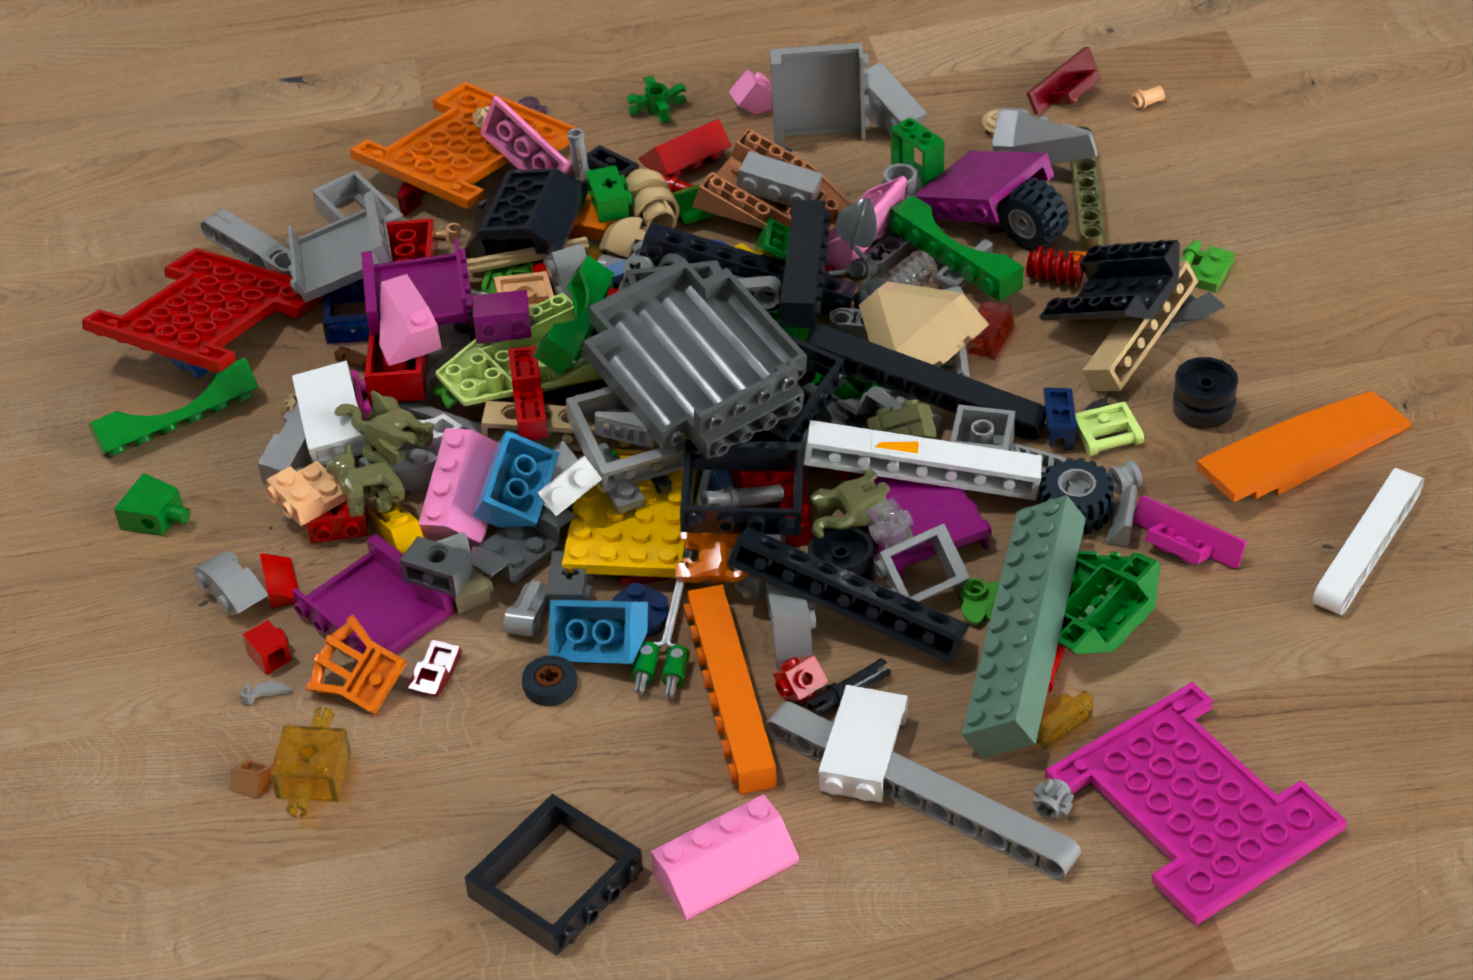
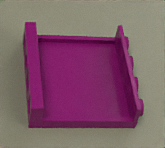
M969 151L914 194V196L931 206L934 220L997 223L999 219L994 206L1008 196L1015 188L1024 183L1028 178H1037L1038 181H1049L1055 175L1048 155L1044 152Z
M458 238L454 239L456 253L374 265L372 251L361 252L365 306L370 335L380 334L381 282L405 274L409 276L428 305L438 326L469 321L468 310H473L465 248L459 249Z
M880 476L874 479L876 487L882 482H885L890 487V491L885 495L886 501L889 505L896 502L899 509V516L867 526L856 527L870 536L873 541L875 556L881 551L943 523L956 548L979 541L985 551L989 550V536L992 535L991 526L986 519L983 520L979 515L975 502L967 498L964 489ZM927 540L892 556L891 559L901 580H903L904 566L937 554L931 541Z
M374 534L367 539L368 554L306 596L298 589H293L292 592L295 600L293 606L296 613L302 619L307 618L313 623L319 633H325L326 635H331L348 622L346 619L353 614L376 644L396 655L454 614L455 607L453 596L403 581L400 564L403 554L380 536ZM356 632L342 641V643L361 654H364L367 649Z

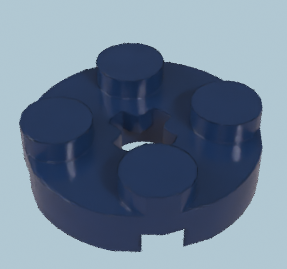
M631 583L627 586L626 590L619 592L612 599V601L648 602L647 633H649V637L656 635L665 628L669 614L668 598L660 591L651 587H644L641 583Z

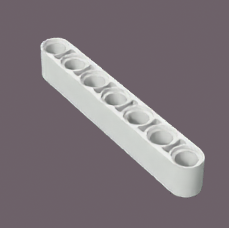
M1399 468L1393 469L1319 582L1313 595L1312 603L1339 615L1345 613L1418 499L1424 484L1423 477Z

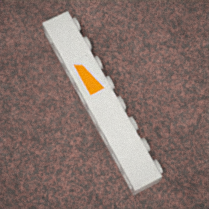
M810 420L804 465L865 474L867 469L872 468L877 473V476L1036 500L1041 481V455Z

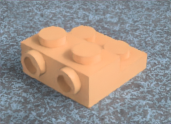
M547 271L494 277L496 293L527 290L529 307L554 296Z
M318 461L297 472L289 466L266 479L268 488L265 491L273 504L278 503L288 519L293 518L300 526L305 525L348 500L341 491L340 482L328 474Z

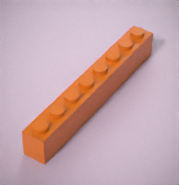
M723 584L687 591L688 603L683 604L686 622L692 621L693 624L689 626L692 643H698L699 646L695 648L698 665H704L705 670H702V679L705 689H711V693H708L711 712L717 711L718 716H714L717 734H723L724 740H721L724 759L730 758L731 761L730 764H727L730 782L737 783L739 794L777 787L776 765Z

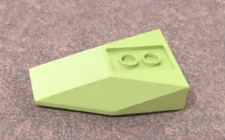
M560 293L529 307L531 338L477 343L476 339H474L435 372L436 377L464 406L514 398L508 349L536 346L537 348L540 340L554 323L574 320L573 301L564 293ZM584 348L580 352L581 357L572 369L567 367L561 375L538 360L542 393L603 379L585 359Z

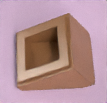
M247 759L231 769L229 788L233 792L256 798L261 794L273 775L275 767Z

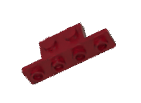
M1083 47L1027 92V97L1034 114L1042 113L1053 103L1069 105L1076 102L1082 93L1091 90L1093 85L1101 79L1099 71L1095 70L1096 64L1089 47Z

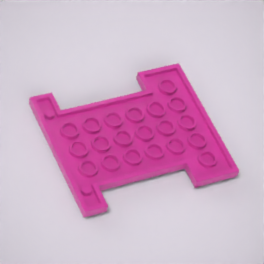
M1190 682L1045 770V778L1047 780L1059 779L1065 782L1070 787L1071 794L1091 783L1172 862L1153 873L1151 882L1197 926L1344 831L1347 821L1302 780L1276 795L1195 721L1196 718L1213 708V700L1196 684Z

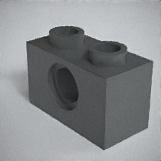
M419 536L416 537L400 559L403 581L453 597H457L473 574L470 552Z

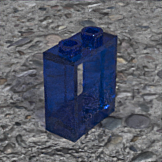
M363 279L325 294L322 324L327 344L368 341L369 326L366 314L334 316L335 304L365 302Z

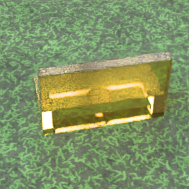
M1085 690L1074 698L1064 693L1045 706L1036 742L1047 750L1092 718L1093 697Z

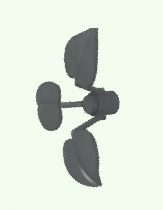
M863 198L845 207L839 213L836 220L838 236L845 242H851L850 247L860 258L854 259L849 269L825 272V274L830 276L851 274L854 279L863 280L861 282L862 289L856 292L853 298L855 309H860L859 304L887 282L884 278H874L878 271L877 263L873 259L868 258V255L864 254L857 247H869L877 233L876 214L869 198Z

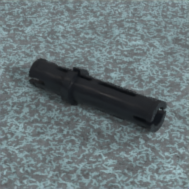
M883 658L877 659L876 662L838 684L834 682L828 685L826 691L806 700L807 710L818 704L819 707L811 712L820 716L834 706L839 707L846 685L867 688L890 676V667L888 666L878 671L887 662Z

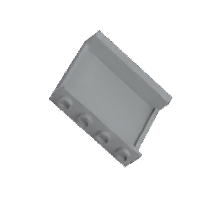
M862 43L770 49L775 144L785 146V136L860 131L861 140H865V130H870L869 115H865V110L869 109V95L864 94V89H869L868 74H864V68H869L868 53H863Z
M374 190L364 194L366 209L320 229L297 237L292 226L287 227L288 238H286V243L290 250L287 252L291 263L289 271L293 278L290 280V284L296 295L300 294L305 303L363 279L361 252L372 251L374 265L393 262L385 212Z

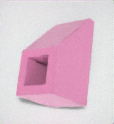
M746 70L730 89L729 93L738 106L755 115L773 110L772 87L769 80L760 72L754 74Z

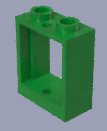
M911 117L890 128L891 164L903 163L918 169V177L921 180L922 188L944 172L945 140ZM914 147L922 152V166L914 161Z

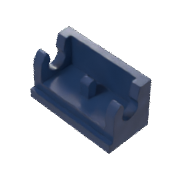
M1044 387L1043 396L1047 430L1049 431V446L1054 447L1055 439L1061 437L1064 438L1065 450H1073L1077 424L1072 388Z

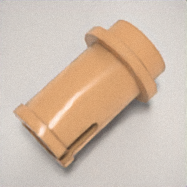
M1160 85L1144 91L1136 90L1131 96L1132 105L1136 109H1145L1147 105L1161 102L1165 99L1164 90Z

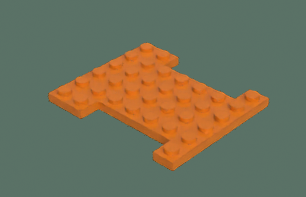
M463 82L433 100V109L443 114L387 147L366 139L350 149V158L416 186L421 190L439 196L441 199H446L462 208L469 209L484 199V189L473 184L510 162L480 134L481 128L473 123V113L476 112L477 108H484L485 105L490 107L493 97L498 96L557 151L569 145L567 132L577 127L470 83Z

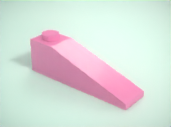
M407 274L381 282L379 345L388 366L442 349L438 325L428 305Z

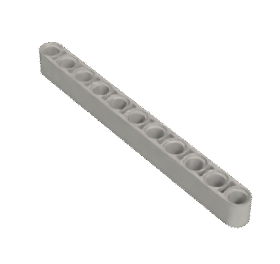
M784 701L764 723V728L767 735L774 741L821 764L834 723L792 702ZM892 751L883 780V795L1056 880L1063 879L1081 855V848L1070 837Z

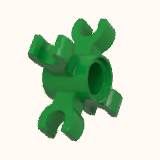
M653 75L643 77L646 84L644 88L645 95L630 94L626 97L629 105L636 103L633 106L627 107L630 115H637L642 110L647 109L650 115L658 116L660 123L670 122L668 104L676 103L680 105L687 102L684 94L678 95L679 93L686 92L684 84L678 83L671 89H667L663 83H656Z

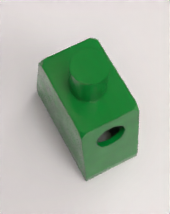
M142 473L114 508L121 530L153 535L165 534L173 522L185 525L190 518V509L183 507L179 490L145 473Z

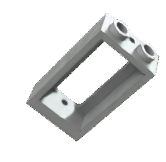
M357 170L312 190L316 211L329 224L345 218L337 208L349 202L355 201L363 209H366L364 194L374 190L384 209L386 222L404 221L403 214Z

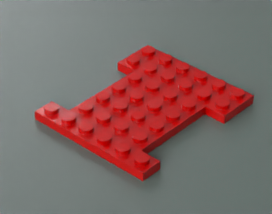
M194 248L164 267L165 277L176 280L175 282L122 316L101 309L96 310L82 319V329L92 332L97 336H105L117 340L119 343H127L139 347L141 350H149L166 358H174L188 365H196L208 369L210 372L220 373L235 362V352L222 348L274 311L284 313L289 317L298 318L328 297V293L305 303L301 295H296L291 287L290 280L293 279L292 276Z

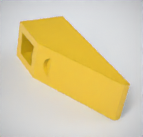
M392 501L390 512L378 513L376 504L374 505L375 508L367 511L382 538L403 555L417 536L424 538L418 519L395 501Z

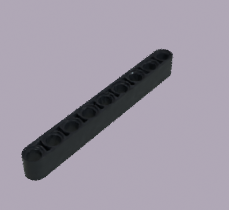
M816 324L810 329L806 343L845 359L844 373L955 414L958 405L1015 411L1014 435L1027 440H1037L1041 437L1046 422L1045 407L1037 402L826 325Z

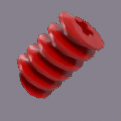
M1039 245L1036 252L1031 250L1026 264V277L1031 278L1035 274L1036 279L1042 280L1046 277L1048 282H1052L1056 278L1057 284H1063L1066 280L1067 285L1071 287L1077 281L1079 288L1084 275V271L1079 263L1084 258V255L1081 254L1078 260L1075 261L1074 253L1070 252L1067 259H1065L1063 250H1060L1057 256H1054L1053 248H1049L1048 252L1043 254V246Z

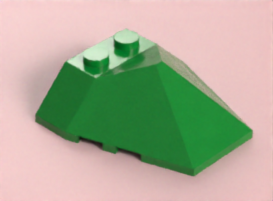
M1079 551L1058 644L1075 654L1114 652L1118 646L1125 642L1134 629L1146 620L1147 616L1156 606L1161 566L1158 561L1141 553L1121 556L1119 552H1111L1109 556L1100 555L1097 551Z

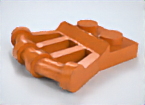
M352 614L346 619L348 622L331 635L326 636L324 639L326 644L321 652L314 655L311 680L307 682L305 690L317 694L324 693L343 696L375 715L406 666L407 661L376 644L358 619ZM356 632L367 649L364 654H361L342 643V641ZM336 649L359 661L352 673L330 661ZM325 668L345 678L347 681L344 686L322 684Z

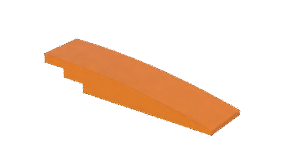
M1370 391L1303 413L1247 436L1197 460L1196 469L1233 503L1248 495H1252L1257 499L1271 491L1278 496L1410 428L1411 422L1378 394Z

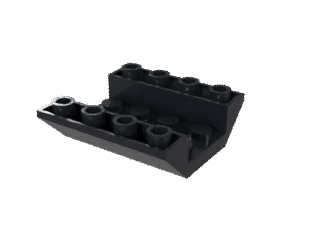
M558 168L507 171L491 192L464 247L466 258L488 256L495 240L510 238L525 239L531 237L537 255H550L552 252L564 249L588 195L587 187Z
M1158 240L1153 242L1139 241L1128 244L1094 245L1090 247L1079 263L1088 281L1083 285L1082 290L1076 297H1057L1050 300L1039 316L1041 321L1069 324L1153 319L1179 283L1180 243L1178 240Z

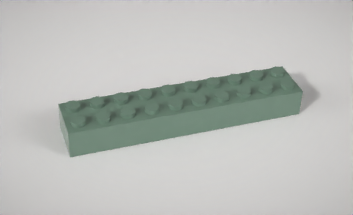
M1068 495L1049 499L1032 507H1025L1017 511L962 731V736L982 759L1036 744L1086 520Z

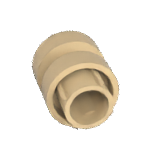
M647 168L631 172L625 179L627 190H630L633 203L632 206H629V211L632 217L643 219L639 229H642V226L649 227L651 222L674 229L677 224L680 208L664 177L659 172Z

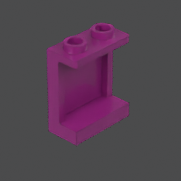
M527 290L472 295L473 320L477 343L532 337Z

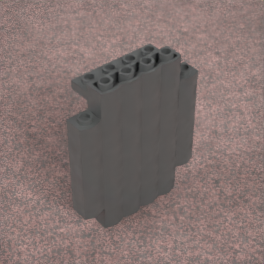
M683 258L589 306V322L598 334L584 341L585 359L630 412H633L647 428V432L662 449L679 445L687 436L706 459L715 456L720 457L729 450L730 446L748 442L754 433L772 429L778 420L796 416L803 407L804 391L797 384V381L806 372L807 355L728 268L703 279Z

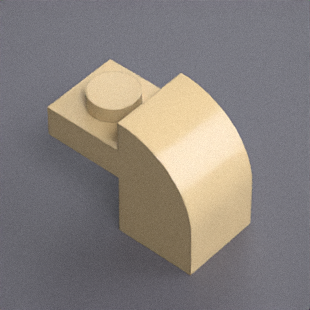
M638 217L617 220L606 229L598 250L617 258L627 259L634 242L638 243L644 239L648 227L642 226V229H639L643 219Z

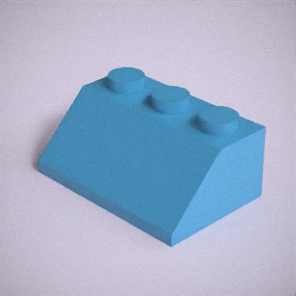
M506 430L495 448L472 517L499 528L535 526L544 503L537 492L550 483L559 452Z
M550 600L549 656L563 657L569 662L633 663L648 630V602Z

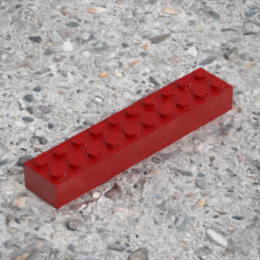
M434 218L386 222L393 262L437 256L438 243ZM369 331L364 375L369 404H373L371 398V391L373 390L382 396L393 397L398 402L425 400L429 353L388 366L380 349V334L370 335Z

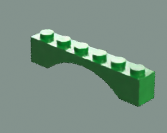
M914 195L890 208V230L1000 302L1023 288L1024 266L1005 254L975 250L952 240L936 224L931 206Z
M589 255L586 256L574 271L567 285L574 305V320L554 323L540 340L533 357L559 375L567 367L572 369L581 357L580 352L584 348V341L594 329L589 322V306L607 297L609 289L613 288L610 282L615 273Z
M246 357L235 361L220 373L215 372L210 383L200 396L178 410L151 416L131 415L115 411L91 421L88 427L101 455L109 453L113 457L126 451L125 445L132 442L139 446L152 440L151 434L158 431L165 435L178 429L176 424L187 420L188 424L204 418L202 413L212 409L213 413L228 408L227 402L237 398L240 403L254 397L253 391L258 389L259 386Z

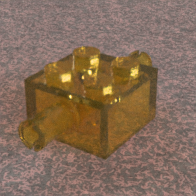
M317 707L314 710L311 727L284 725L270 771V777L276 798L290 799L286 811L292 817H297L298 809H301L299 818L305 817L309 800L338 802L351 756V749L346 729L330 728L334 718V712L330 708L324 707L321 716L322 708Z

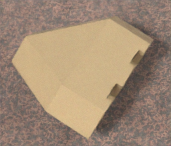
M887 281L859 304L870 342L941 367L989 326L988 322L966 296L960 292Z

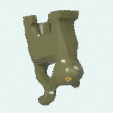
M374 390L371 391L373 401L371 413L366 416V419L369 421H363L362 412L353 404H341L334 411L337 417L351 416L352 426L363 434L366 440L394 465L405 460V455L398 452L404 443H408L411 446L415 444L422 449L432 444L434 424L430 422L421 423L411 412L400 408L397 399L390 396H382Z
M369 442L362 448V454L369 462L374 464L356 468L350 444H346L345 453L335 456L333 461L326 464L327 473L340 482L341 491L348 499L347 505L350 517L363 515L364 498L377 497L376 509L378 513L390 512L393 497H398L399 501L404 500V487L399 477L394 473L390 461L382 456V454L374 452L377 449Z
M869 468L861 478L845 481L833 489L820 488L811 494V507L816 515L811 527V533L816 538H823V529L843 530L852 526L862 527L899 516L898 504L896 502L890 505L887 503L885 495L890 491V487L885 482L879 483L876 487L874 479L877 478V473L872 468ZM836 510H840L844 514L842 518L830 516Z

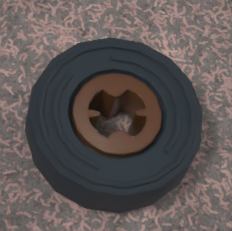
M556 655L536 658L526 666L522 674V688L527 698L533 703L542 706H554L565 702L572 697L577 687V673L572 663Z

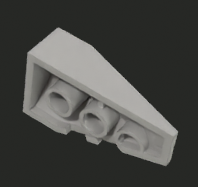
M1001 108L998 110L992 142L993 151L1047 153L1050 164L1093 158L1099 155L1092 132L1067 123L1059 125L1050 122V118L1043 115L1040 118L1029 115V111L1022 108Z

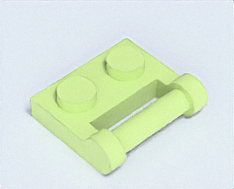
M1125 401L1075 413L1076 431L1089 457L1098 455L1099 451L1131 443L1133 445L1144 443L1143 431ZM1128 430V433H1124V434H1120V435H1116V436H1112V437H1108V438H1104V439H1100V440H1096V439H1095L1096 437H1101V436H1105V435H1109V434H1113V433H1117V432H1121V431Z

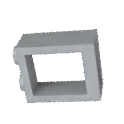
M944 523L881 551L874 557L876 573L880 579H885L888 588L918 602L927 600L962 584L970 578ZM930 540L948 580L909 597L891 557Z

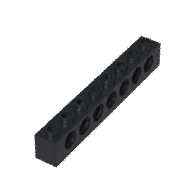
M653 222L650 223L644 235L639 256L648 257L656 265H659L661 259L667 254H677L685 258L688 263L718 260L721 269L728 268L733 275L745 278L774 276L783 284L786 262ZM671 263L664 264L663 266H669ZM825 274L821 314L829 316L834 309L851 308L857 283Z
M748 526L736 539L727 564L950 664L953 663L959 653L970 627L968 623Z

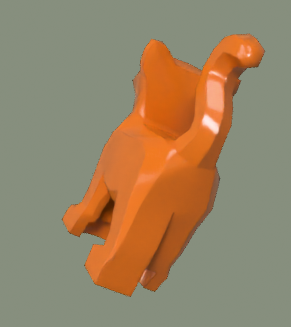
M680 531V539L685 540L686 550L699 551V561L692 562L690 558H682V563H677L675 577L678 582L699 583L710 581L717 584L725 581H742L749 574L739 569L737 571L730 570V565H727L730 559V551L734 548L736 539L740 534L688 533Z

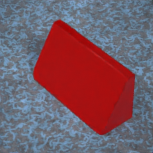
M266 553L259 554L271 609L295 603L292 590L298 588L291 558Z

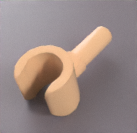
M450 223L446 226V231L436 232V237L446 238L447 242L453 244L454 239L458 238L459 240L461 226L457 223Z

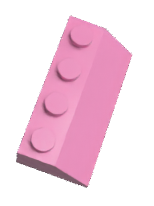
M498 96L493 97L480 134L519 170L558 168L572 178L573 165Z
M904 176L868 189L859 199L869 198L874 207L877 221V233L874 241L881 238L885 234L883 230L890 226V208L905 199L907 179ZM836 226L829 233L826 264L835 267V270L849 269L851 262L859 258V256L850 247L851 242L841 240ZM857 246L864 254L872 248L871 246L866 248Z
M445 428L419 519V525L425 539L439 541L465 532L469 546H479L484 542L489 523L472 516L498 442L472 429Z
M764 794L651 851L654 877L686 920L799 862V856L781 815Z

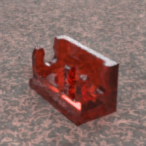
M982 302L977 311L988 322L989 326L969 342L976 343L980 347H971L969 353L995 360L1015 327L1011 305Z

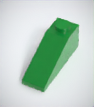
M769 217L755 243L754 251L763 256L786 261L790 227Z

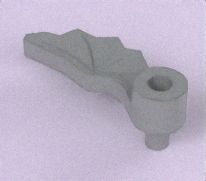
M271 680L267 683L261 682L253 690L250 689V685L246 684L240 693L241 703L243 705H251L258 696L269 697L278 694H291L292 687L284 685L283 682H273Z

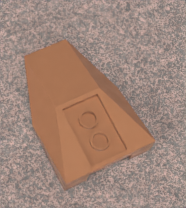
M747 128L736 141L731 157L717 174L711 172L699 186L692 207L759 228H764L769 217L791 227L793 207L749 194L737 187L740 166L748 152L751 151L818 173L821 172L805 160ZM822 174L820 193L816 201H826V211H831L830 233L836 226L839 213L853 203Z

